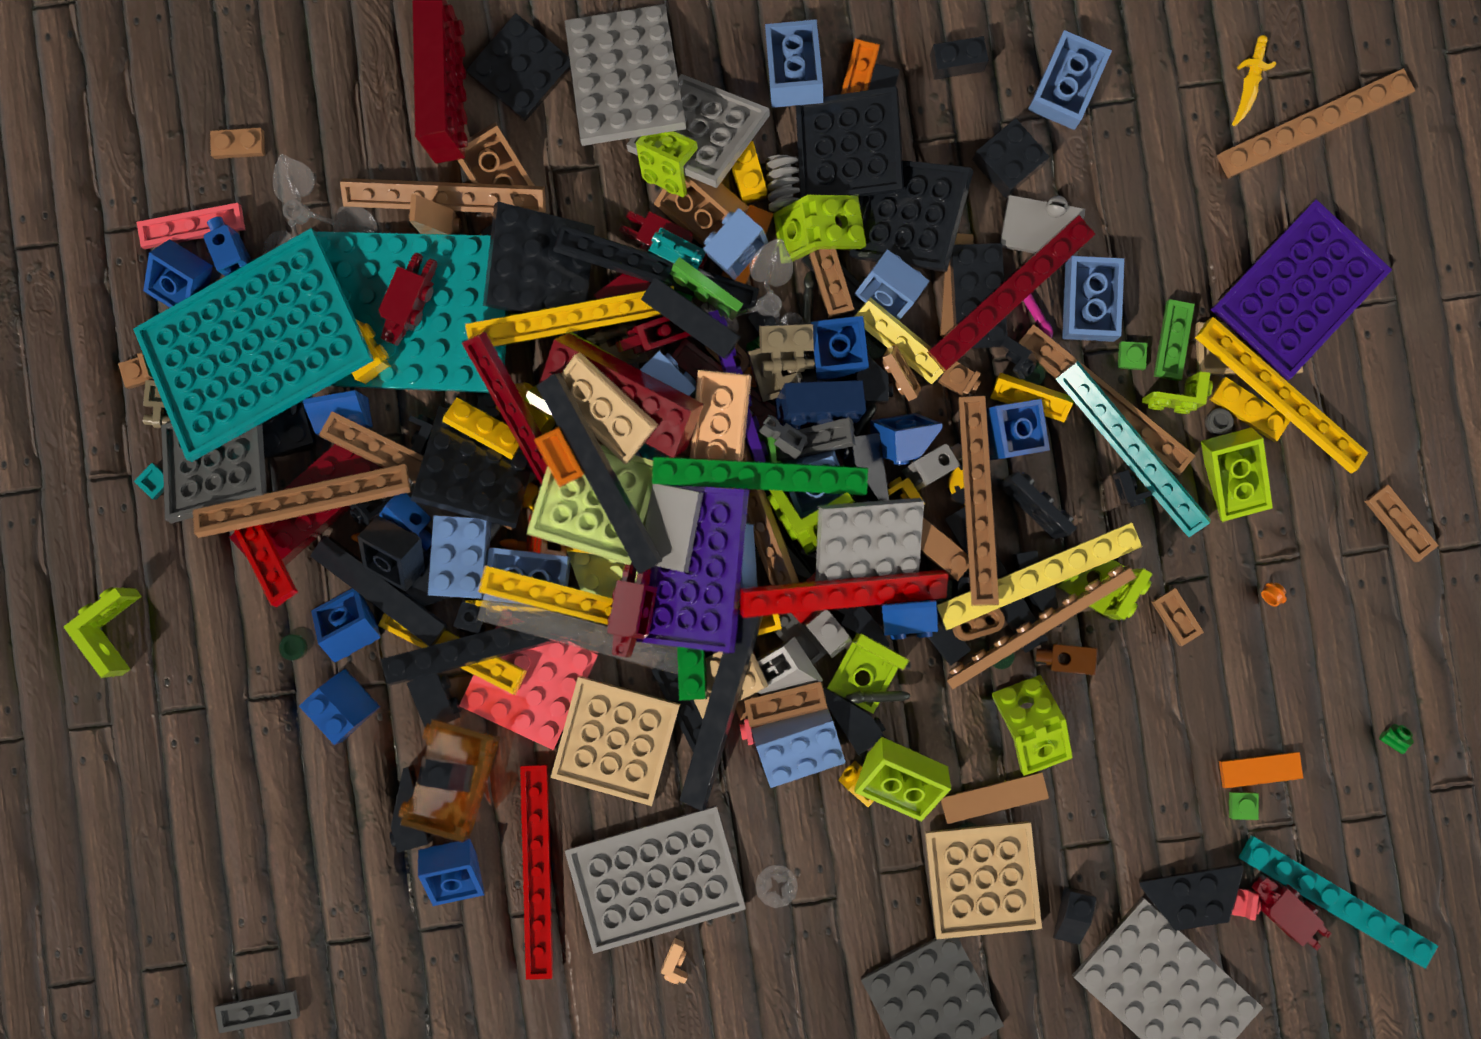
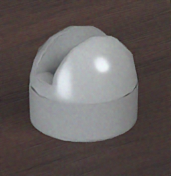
M1053 196L1046 204V212L1053 218L1063 216L1068 208V203L1062 196ZM1052 202L1059 203V204H1062V205L1064 206V208L1061 207V206H1058V205H1051V204H1052Z

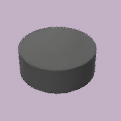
M1223 408L1211 411L1205 419L1206 428L1214 435H1222L1229 432L1234 423L1232 414Z

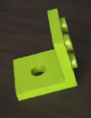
M806 195L773 213L781 264L791 263L818 249H862L866 247L858 196ZM835 217L841 220L842 228L836 224Z
M769 490L771 495L767 499L773 507L772 510L778 520L784 524L792 541L797 539L807 555L817 550L819 510L801 520L783 491ZM847 492L827 505L854 502Z
M1111 560L1061 581L1057 587L1069 595L1076 593L1078 596L1086 591L1085 586L1089 584L1087 582V574L1090 571H1096L1100 576L1101 582L1109 577V571L1122 564ZM1144 568L1132 569L1136 578L1089 607L1110 620L1130 618L1137 609L1138 604L1135 602L1140 594L1144 595L1151 585L1149 579L1152 573Z
M110 587L99 595L100 599L94 604L89 603L78 611L79 615L63 626L101 678L123 676L131 670L103 633L101 627L142 597L136 588Z
M856 633L827 689L844 698L846 695L858 691L863 693L886 691L898 668L904 670L909 660L870 638ZM861 670L867 671L870 675L869 682L863 686L858 685L855 681L856 673ZM864 701L856 705L874 714L880 702Z
M1041 675L992 693L993 700L1013 737L1019 767L1023 776L1073 758L1066 719ZM1024 703L1033 704L1032 707L1026 709L1020 707Z

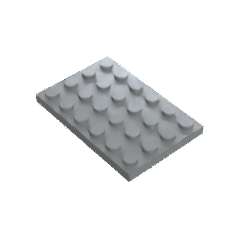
M665 4L565 20L582 146L686 129Z
M717 806L565 850L593 954L746 909Z
M1143 897L1138 900L1072 974L1080 984L1140 1039H1236L1263 1009L1255 999L1179 930L1175 931L1165 917Z

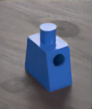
M214 217L207 221L210 232L204 234L203 237L218 272L227 276L252 262L240 235L230 226L225 225L222 217Z
M406 493L394 495L384 506L379 516L386 520L394 521L399 527L408 532L416 533L421 538L422 547L427 551L432 544V534L425 528L431 521V517L416 502L411 501V498Z

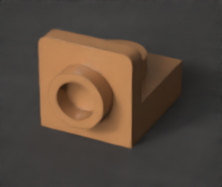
M143 352L137 353L138 357L118 363L125 388L127 389L144 385L145 380L154 381Z
M956 361L947 371H944L938 382L959 396L966 397L968 393L973 395L979 387L981 381L978 380V377L981 373L977 370L973 372Z

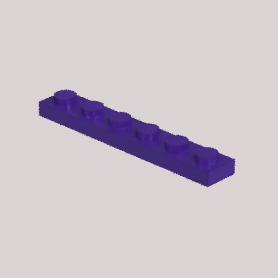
M718 310L708 312V314L728 327L724 315L720 316ZM735 347L727 359L718 355L724 373L743 374L741 367L736 366L733 356H736ZM749 394L745 441L753 461L766 462L765 457L768 456L765 442L759 441L757 432L760 431L757 417H752L749 406H752V401Z

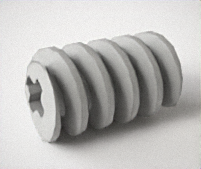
M774 155L765 159L768 161L766 170L769 172L767 180L770 182L767 185V190L771 192L768 194V200L772 202L768 208L772 212H777L800 199L793 197V194L799 193L800 189L792 187V184L799 182V178L792 177L791 175L798 172V168L791 167V164L798 162V158L789 155Z

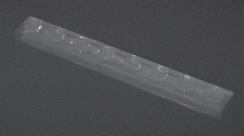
M484 594L477 618L479 621L678 674L676 646L636 642L631 658L616 656L612 654L613 634L607 633L608 627Z

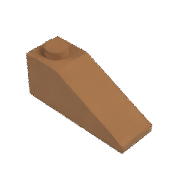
M411 194L409 221L420 234L457 235L461 233V219L458 218L454 210L419 195Z
M923 518L921 553L940 570H945L948 573V577L958 581L969 568L968 555Z

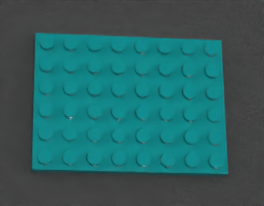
M312 228L133 328L184 456L190 462L197 460L374 361L321 242Z
M316 232L355 319L364 324L368 323L376 334L373 338L377 345H382L388 353L389 358H387V361L391 366L380 372L377 377L366 384L355 380L351 373L328 387L489 393L462 342L468 339L465 324L506 317L508 315V311L483 306L491 236ZM419 253L422 254L423 261L417 275H421L428 259H434L437 262V267L431 280L434 283L433 295L423 308V317L420 324L415 327L414 331L408 329L398 346L381 339L386 319L381 317L379 307L397 266L406 269L412 255ZM506 345L494 347L505 366Z

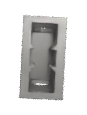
M957 443L949 447L947 444H944L902 470V473L906 479L910 478L916 490L919 491L960 466L958 461L962 459L961 445Z
M828 610L815 611L803 623L831 658L835 657L852 642L851 637Z

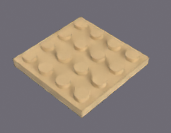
M578 676L551 778L652 806L680 703Z
M1030 821L925 831L936 939L1042 929Z

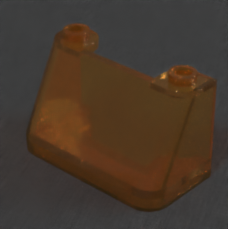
M432 719L431 724L427 723L423 733V739H427L426 745H428L425 757L475 765L471 791L442 790L420 786L416 783L413 796L408 802L404 801L400 808L399 817H402L400 825L464 842L472 834L500 736Z

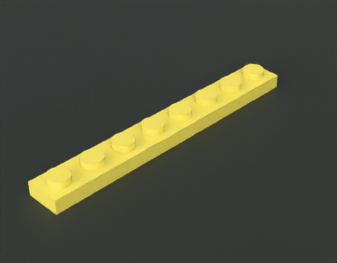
M1128 523L997 579L999 605L971 606V594L968 591L938 604L937 610L946 630H949L1143 546L1133 523Z

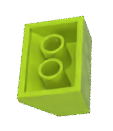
M883 737L867 753L855 786V793L921 822L951 790L948 766Z

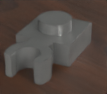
M769 415L763 422L764 425L760 432L766 437L774 438V445L796 459L802 452L808 437L787 423L783 426L780 425L775 417Z

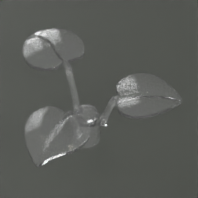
M283 154L279 156L273 174V189L277 198L285 203L283 205V214L289 219L288 225L291 226L293 236L283 230L273 232L265 241L263 255L298 236L295 225L304 224L309 218L337 225L334 232L376 233L378 225L374 217L362 207L341 206L337 211V220L311 212L308 206L301 203V197L309 195L314 188L315 178L313 172L308 166Z
M773 240L763 245L754 254L750 262L751 277L757 282H765L764 287L767 295L761 296L757 300L755 307L740 310L737 316L758 311L763 316L773 315L777 325L807 324L800 315L793 312L785 313L781 320H779V311L782 303L780 298L773 294L769 283L776 287L787 283L793 273V263L783 240ZM704 302L700 307L707 313L715 311V307L708 302ZM728 317L725 318L728 328L736 333L739 328L737 319L734 318L732 321ZM804 351V356L811 354V351Z

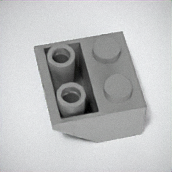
M795 637L756 659L769 686L758 692L763 696L823 681Z

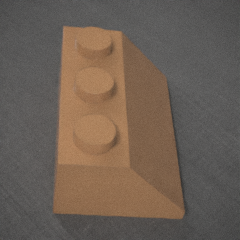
M684 175L687 194L684 198L671 194L663 188L654 204L676 224L690 231L693 239L705 247L706 244L704 242L713 231L717 233L723 227L722 221L730 211L736 212L740 208L746 213L749 207L722 183L715 188Z

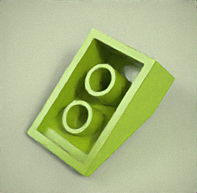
M1251 427L1201 441L1204 465L1222 522L1273 508L1264 440L1261 435Z

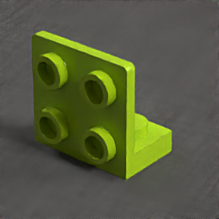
M675 131L641 136L636 142L642 178L649 184H655L671 194L684 198L687 194L683 166L697 151V141Z

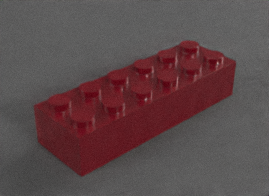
M412 0L415 137L435 164L464 159L465 147H468V139L464 132V125L467 124V115L464 110V102H466L467 97L463 87L466 72L462 64V57H465V49L462 43L464 26L462 21L458 20L455 16L453 6L448 4L446 0Z
M570 333L554 339L540 383L554 373L560 372L562 374L574 355L580 352L658 424L645 441L646 444L672 458L687 450L704 403Z
M334 444L283 490L384 468ZM351 505L265 523L264 526L284 565L286 566L350 510ZM233 533L229 538L245 555L235 533Z

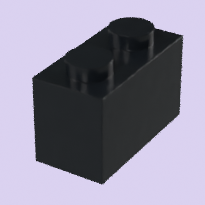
M984 36L933 44L929 55L934 80L984 72L989 61Z
M441 672L407 683L426 732L461 718L459 715L461 707L457 698H452L449 691L451 682L446 673L442 674Z

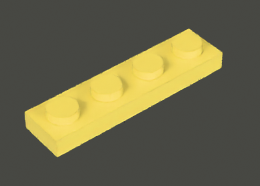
M871 297L854 315V317L863 316L864 329L887 348L896 344L907 364L929 383L933 384L943 373L942 369L927 353L931 347Z

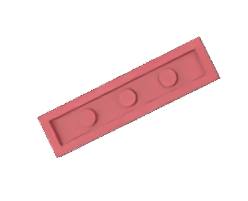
M233 203L137 222L140 245L144 249L158 247L169 239L175 243L204 238V234L210 232L207 221L214 217H222L225 225L230 226L236 232L245 230L242 207L239 203Z

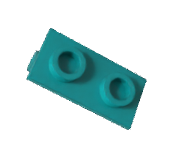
M663 228L655 232L652 238L653 243L649 249L650 252L672 263H675L680 257L697 270L706 254L704 249Z

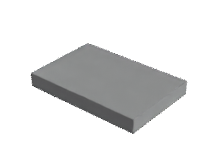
M1009 195L1000 239L1002 248L1036 253L1076 216L1080 215L1084 220L1085 209L1068 206L1063 216L1053 218L1046 212L1047 202ZM1052 203V204H1051V205H1058V206H1061V207L1064 208V206H1063L1062 204H1056V203Z
M653 484L645 529L663 560L655 566L688 572L703 493Z

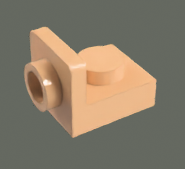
M674 938L664 960L661 973L671 983L678 984L681 982L685 984L688 973L675 966L681 967L687 952L683 950L684 942Z

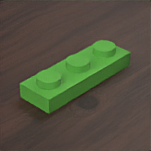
M679 257L673 264L670 275L673 276L677 284L688 287L699 300L708 302L715 307L719 315H724L725 318L728 317L732 321L734 320L743 303Z
M1171 299L1166 301L1154 377L1175 381L1182 380L1195 304Z

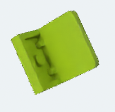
M1199 371L1187 378L1184 395L1152 392L1142 398V404H1148V408L1152 410H1164V407L1174 408L1175 413L1190 414V411H1196L1197 408L1206 405L1207 396L1211 395L1213 382L1210 381V373Z

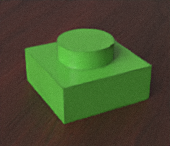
M1121 341L1119 343L1118 369L1145 370L1147 343Z
M1229 792V818L1259 820V793Z

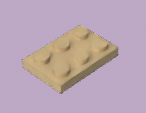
M717 652L706 658L707 699L694 700L702 719L705 715L723 652ZM753 652L738 702L769 687Z

